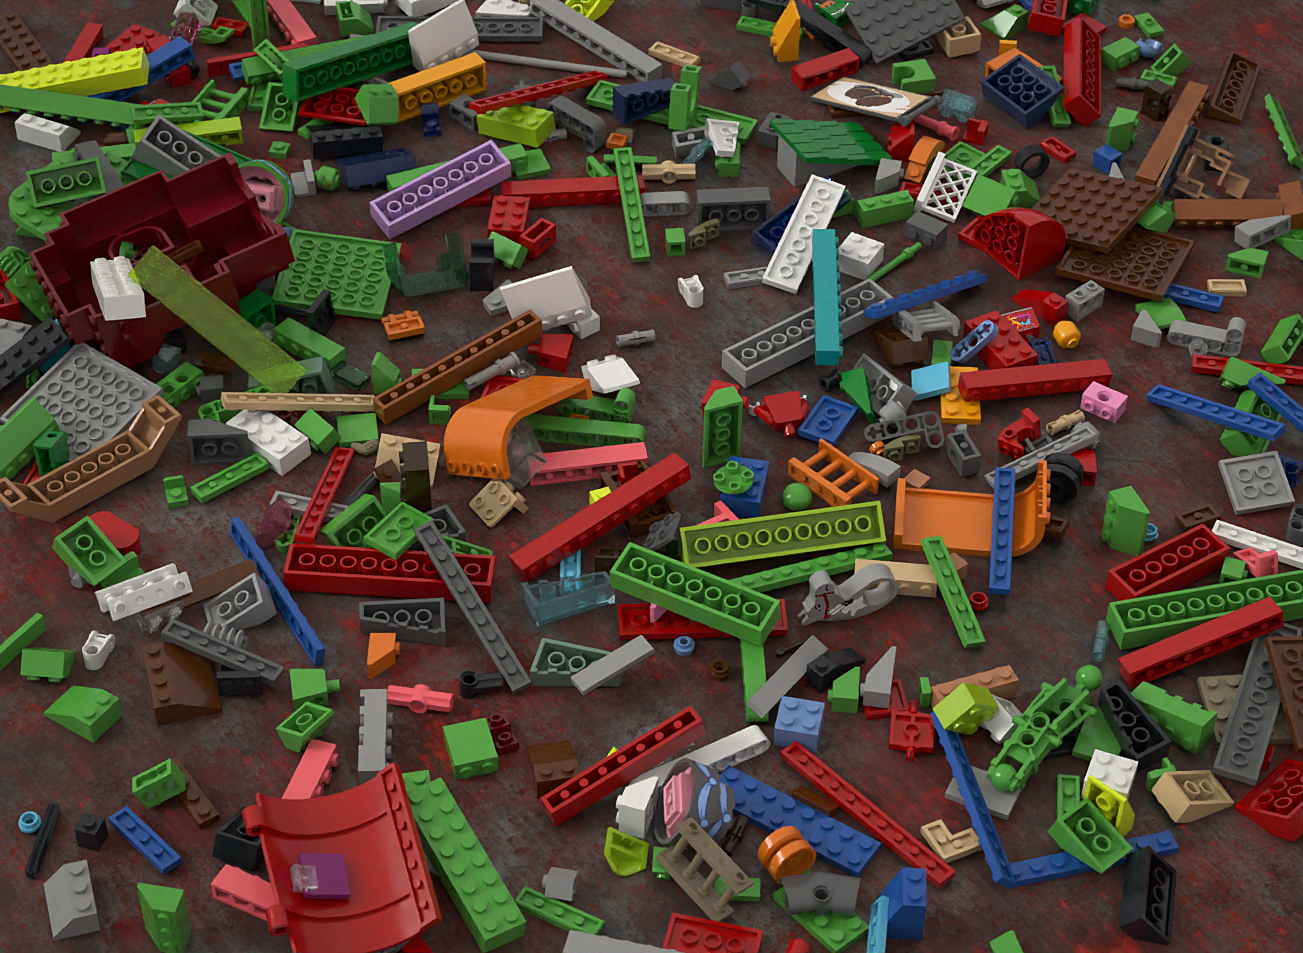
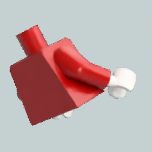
M800 391L764 396L761 406L759 402L755 403L756 406L749 405V414L752 416L757 415L768 426H771L773 431L783 430L785 438H792L796 436L795 428L800 427L801 421L806 418L809 405L806 401V395L800 398Z

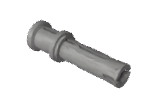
M512 351L501 360L496 359L493 365L465 378V386L468 390H471L499 374L505 375L510 369L520 367V361Z

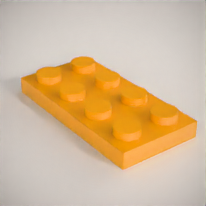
M950 366L951 392L940 394L941 424L980 425V401L964 402L957 387L961 372L978 371V367Z

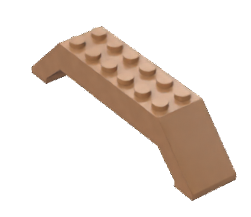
M157 395L142 403V409L127 431L26 485L12 482L6 477L0 479V501L12 512L54 523L154 468L181 421V414L162 397Z

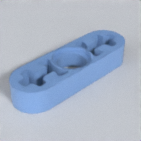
M990 320L982 322L951 350L952 360L959 364L966 363L997 336L998 326ZM978 338L977 344L972 347V340Z

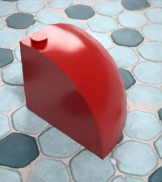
M1020 207L1005 208L986 215L975 226L972 234L973 238L987 245L993 241V246L989 250L984 247L983 250L1018 281L1062 260L1066 244L1065 229L1058 221L1040 211Z

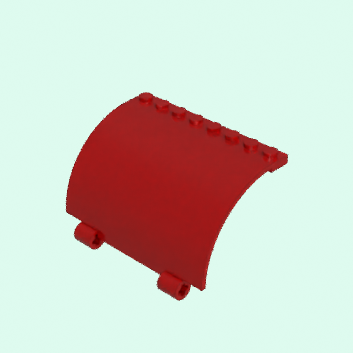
M393 762L379 771L373 779L352 789L329 796L310 799H281L258 793L255 795L257 805L248 806L242 811L247 835L260 836L276 905H272L265 910L270 934L272 936H282L288 933L293 953H375L404 943L442 921L399 764ZM300 853L344 854L351 892L348 899L304 898L297 859Z

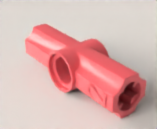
M418 684L414 688L391 685L387 690L388 704L408 706L416 713H424L427 709L452 712L454 694L432 691L423 684Z

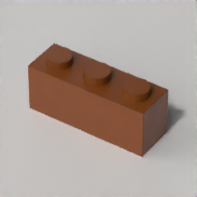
M1300 181L1278 185L1279 192L1276 193L1277 199H1282L1283 215L1291 216L1290 230L1302 228L1303 194Z

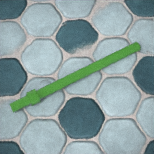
M917 242L912 247H907L898 257L867 279L870 278L875 282L904 260H909L914 256V253L922 248L921 243Z

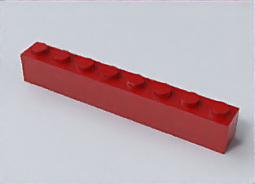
M636 175L639 195L645 193L643 175ZM617 176L501 182L502 195L529 197L530 208L622 203Z
M1105 359L961 372L957 387L964 402L1086 391L1093 381L1109 388L1112 372Z
M1267 597L1118 658L1120 675L1133 689L1138 687L1143 681L1148 683L1284 627L1283 611L1271 597Z
M691 705L542 796L540 799L545 813L555 827L559 826L704 736L705 730L702 719Z

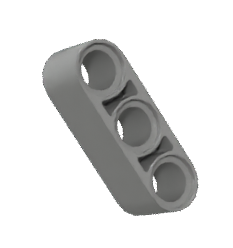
M684 191L651 192L640 195L643 216L685 215L691 209L689 195Z

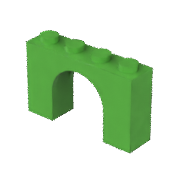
M684 64L681 70L680 84H673L670 94L668 129H673L674 131H685L699 105L700 66Z

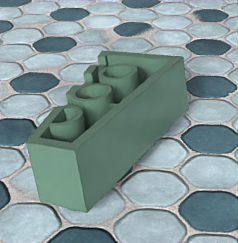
M542 638L530 669L532 686H575L571 682V676L611 652ZM625 671L600 686H620Z

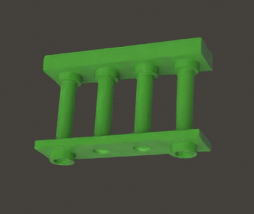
M211 80L192 102L201 103L204 117L214 120L238 117L246 108L249 94L248 89L243 87L236 94L216 90L215 80ZM215 96L230 100V102L225 104L212 99ZM209 106L221 109L222 111L215 113L203 109ZM178 121V124L187 123V121Z
M185 102L130 106L131 118L135 127L126 129L128 143H135L133 130L146 129L142 128V124L153 123L158 114L174 125H177L178 121L193 123L195 120H203L204 115L201 103Z

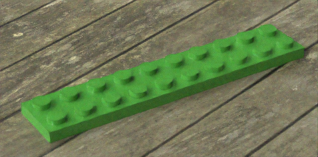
M599 80L587 96L586 104L613 111V86L620 85ZM698 105L687 129L704 127L707 119L740 122L736 142L746 145L758 126V120ZM670 107L641 119L668 125Z

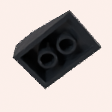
M243 806L216 832L212 857L218 858L225 863L239 865L243 869L254 870L265 857L260 836H249L246 833L242 811L246 807Z

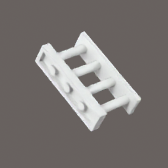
M172 563L96 591L95 594L101 611L103 613L110 611L112 620L116 621L193 591L187 572L178 574L176 565Z

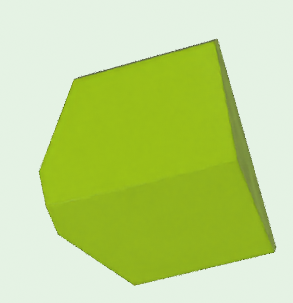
M609 827L607 829L604 855L613 872L619 876L626 877L645 870L649 843Z

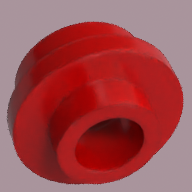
M974 592L968 598L972 610L983 611L988 607V598L982 592Z

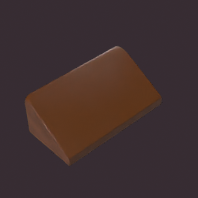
M804 786L791 793V797L831 818L840 809V806L835 802Z

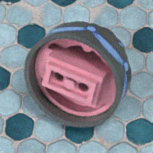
M688 758L679 760L671 768L661 787L654 815V831L659 843L676 846L682 835L675 827L690 817L717 844L726 835L727 826L731 823L733 817L732 810L735 807L733 796L735 791L730 785L719 782L720 776L715 768ZM688 843L684 850L689 851L694 850V848Z

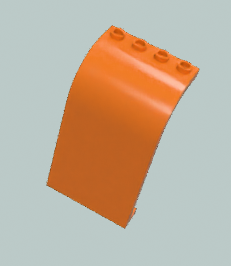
M532 375L458 409L451 417L444 436V455L448 474L504 480L510 478L507 443L513 426L521 418L562 399L589 400L593 398L590 379Z
M1039 460L1037 475L1033 484L1026 490L1014 494L1012 557L1020 556L1033 550L1044 536L1045 525L1050 523V512H1047L1050 509V498L1047 497V495H1050V483H1047V481H1050L1051 470L1047 469V461ZM898 478L893 549L924 551L921 545L923 538L942 536L949 554L955 552L961 555L990 557L994 494L905 487L906 479Z

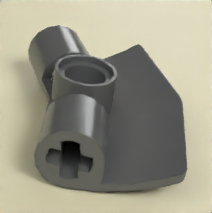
M813 872L780 878L785 890V904L788 915L808 913L810 910L817 915H825L830 910H834V913L855 915L860 878L826 872Z

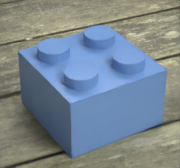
M782 696L774 727L773 745L788 747L797 741L808 751L817 752L824 720L825 703Z

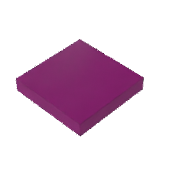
M300 853L297 859L304 898L348 899L351 892L344 854Z

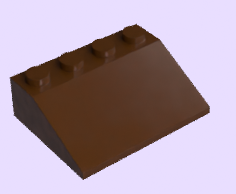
M158 642L141 646L157 725L222 712L209 658L169 642Z

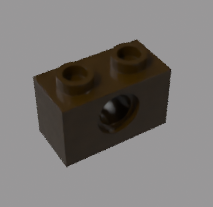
M1157 78L1146 84L1141 114L1156 122L1165 118L1169 113L1172 86Z

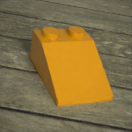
M794 0L789 2L773 28V36H770V45L773 46V54L777 56L778 62L798 61L800 16Z

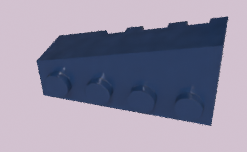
M671 78L613 86V115L623 125H626L670 107L671 88L675 82Z

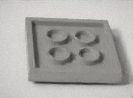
M1277 451L1219 460L1218 466L1235 515L1294 505L1295 500Z

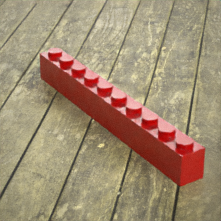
M674 452L511 554L509 558L512 569L525 583L536 578L679 486L687 483V481L691 480L689 465Z

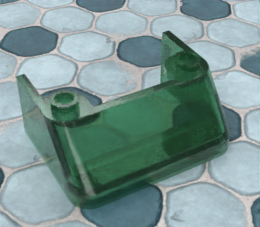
M460 231L445 235L448 253L441 254L438 257V270L406 275L405 268L399 260L396 242L382 245L387 275L401 295L412 297L461 288L468 284L469 275Z

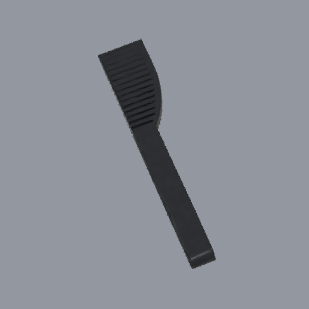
M791 0L747 1L767 10L783 13ZM794 0L800 16V26L835 52L847 48L851 49L860 58L859 67L873 59V52L868 46L798 0Z

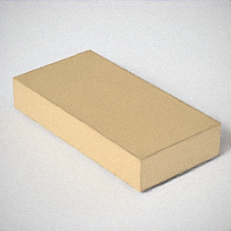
M1207 280V289L1210 293L1222 296H1246L1247 294L1244 280Z

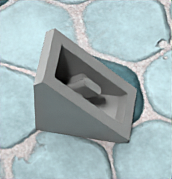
M1142 310L1133 325L1131 340L1155 348L1160 347L1162 332L1147 311Z

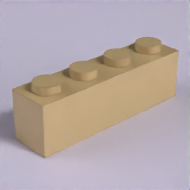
M855 559L854 574L871 564H885L890 568L898 584V595L936 598L937 581L930 565ZM884 581L872 584L865 591L879 587Z

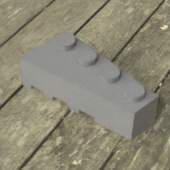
M360 689L362 706H360L359 785L373 779L379 771L390 765V762L387 763V759H391V746H388V742H392V729H389V725H393V712H389L387 689Z

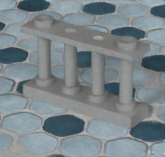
M935 300L931 301L932 309L911 312L902 310L892 314L893 325L914 342L922 341L921 335L924 332L946 329L954 336H958V329H960L959 319Z

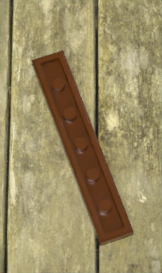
M249 559L191 582L190 585L193 592L142 610L140 614L145 624H148L218 596L254 572L259 577L261 576L253 560Z

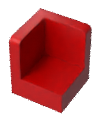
M969 118L963 141L982 146L987 137L989 122Z
M637 462L618 464L619 487L638 476Z

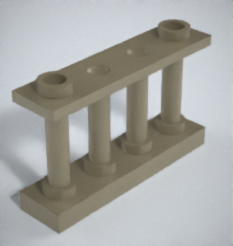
M690 817L675 827L682 835L676 846L672 845L661 851L655 859L711 920L723 922L734 913V910L728 904L735 893L737 895L754 883L704 829ZM688 843L697 851L691 863L681 854ZM703 860L713 868L707 879L697 871ZM719 876L729 885L722 896L712 887Z

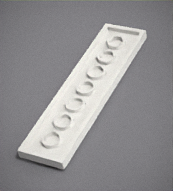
M811 175L763 275L762 283L797 294L812 262L813 229H827L846 186Z

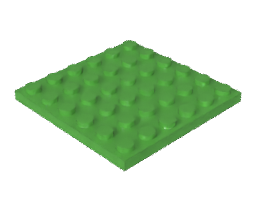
M293 229L289 242L295 262L289 264V269L279 273L272 295L274 304L308 310L324 289L330 290L335 314L381 320L400 256L401 243Z

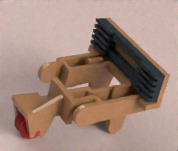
M1185 124L1156 186L1163 187L1164 194L1170 195L1173 188H1176L1197 199H1202V197L1215 199L1204 193L1207 184L1191 176L1199 157H1202L1211 162L1209 166L1223 171L1217 185L1227 188L1226 193L1242 199L1251 180L1243 175L1232 172L1231 170L1235 162L1221 156L1222 153L1230 158H1235L1236 155L1198 138L1200 129ZM1188 153H1193L1185 172H1180Z

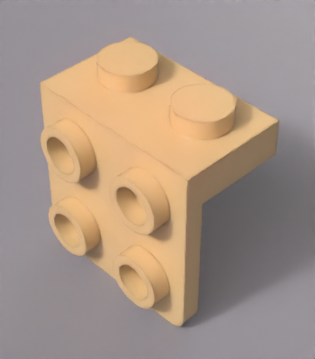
M494 478L469 504L490 528L494 527L513 507L523 514L529 509L524 503L526 499L519 492L514 493L515 487L508 480L503 482L501 479Z

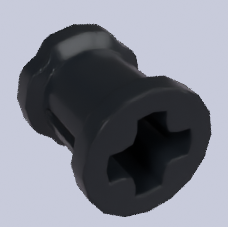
M833 369L830 374L826 376L821 375L818 378L819 386L825 392L835 385H840L839 382L842 381L841 372L838 369Z

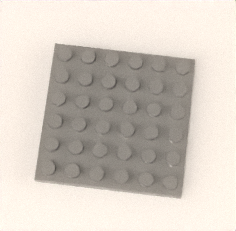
M76 343L0 417V421L5 424L32 397L36 398L55 418L60 431H65L69 435L67 440L70 452L67 460L68 463L125 432L142 409V403L157 395L161 396L164 391L160 386L110 359L87 344L81 343L77 345Z

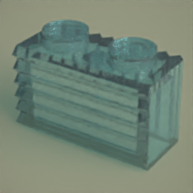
M945 89L941 98L942 103L938 106L939 113L944 117L950 118L953 116L957 117L961 122H966L969 118H974L979 103L977 97Z

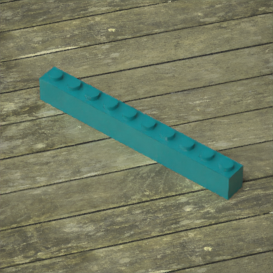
M813 229L812 235L815 365L839 366V358H843V346H839L842 345L843 335L839 334V332L842 333V321H838L841 320L842 309H838L841 308V296H838L841 292V285L837 284L840 283V272H837L840 269L839 237H835V229Z

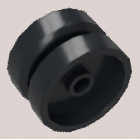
M1062 452L1051 453L1043 459L1047 461V469L1051 470L1050 481H1047V483H1050V495H1047V497L1050 498V502L1057 504L1068 503L1077 496L1085 472L1083 465L1070 454Z

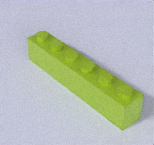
M239 117L176 125L180 129L215 144L234 145L243 143ZM148 128L133 130L136 147Z

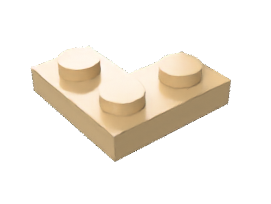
M941 819L921 826V834L934 853L945 863L982 850L978 842L979 837L972 828L952 835Z

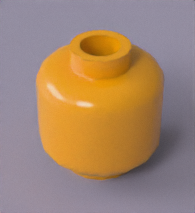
M1061 321L1056 324L1053 337L1061 348L1068 349L1078 345L1081 333L1073 322Z

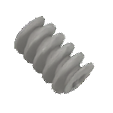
M209 621L203 630L204 633L246 650L248 647L249 637H244V630H239L236 634V628L232 627L229 632L227 625L221 630L220 623H217L213 628V621Z

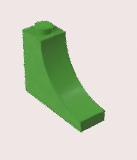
M265 39L254 51L283 82L282 63L290 60Z

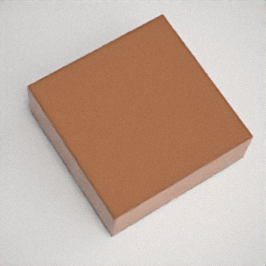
M914 469L904 478L906 479L905 486L908 488L924 489L930 483L931 477Z

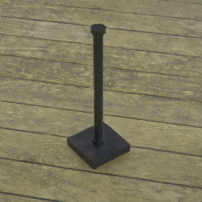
M323 289L308 310L274 304L275 312L307 317L310 329L322 336H325L336 322L330 290Z

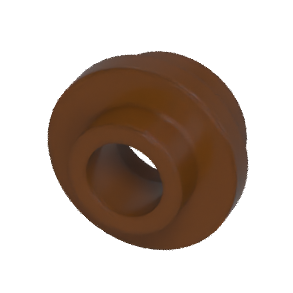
M718 659L710 665L709 674L715 679H725L730 674V667L726 661Z

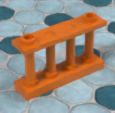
M822 438L819 440L817 454L805 462H801L795 457L788 461V476L798 483L805 484L812 493L832 507L851 505L852 499L865 489L874 494L878 493L879 478L875 474L869 472ZM823 458L831 463L818 473L810 469V467ZM836 469L845 473L832 483L824 478ZM851 479L859 483V485L847 493L839 489V487Z

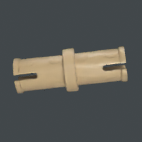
M1077 410L1072 414L1062 415L1058 420L1048 423L1046 429L1050 435H1054L1060 431L1071 429L1073 425L1079 422H1083L1085 416L1081 410Z

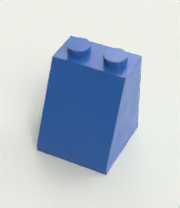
M902 868L876 897V900L882 895L889 897L886 938L922 940L926 914V869Z

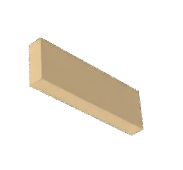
M656 42L648 50V55L681 67L684 64L696 66L700 62L699 56L660 42Z

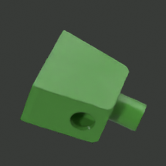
M289 669L294 712L306 701L325 707L329 704L327 693L340 692L339 679L326 681L325 670Z

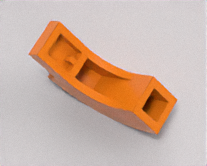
M923 136L917 142L909 157L910 163L904 179L922 184L932 159H936L938 152H943L946 144L941 140Z

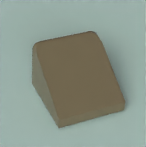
M618 127L615 133L628 135L627 143H632L635 129Z

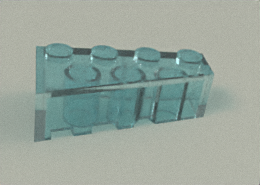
M606 571L579 575L577 579L561 577L560 581L547 583L546 579L539 580V584L529 585L528 582L521 583L523 604L537 626L615 603L614 588L611 587L610 577Z

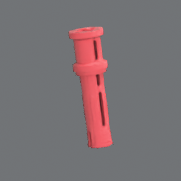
M923 114L914 119L915 123L934 130L937 135L946 136L951 141H955L959 136L960 128L958 126L953 127L946 121L939 122Z

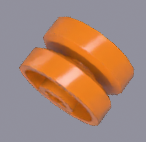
M786 826L774 831L762 842L757 851V858L777 884L782 885L781 877L800 875L806 870L809 871L816 860V852L809 842L805 841V838L796 827Z

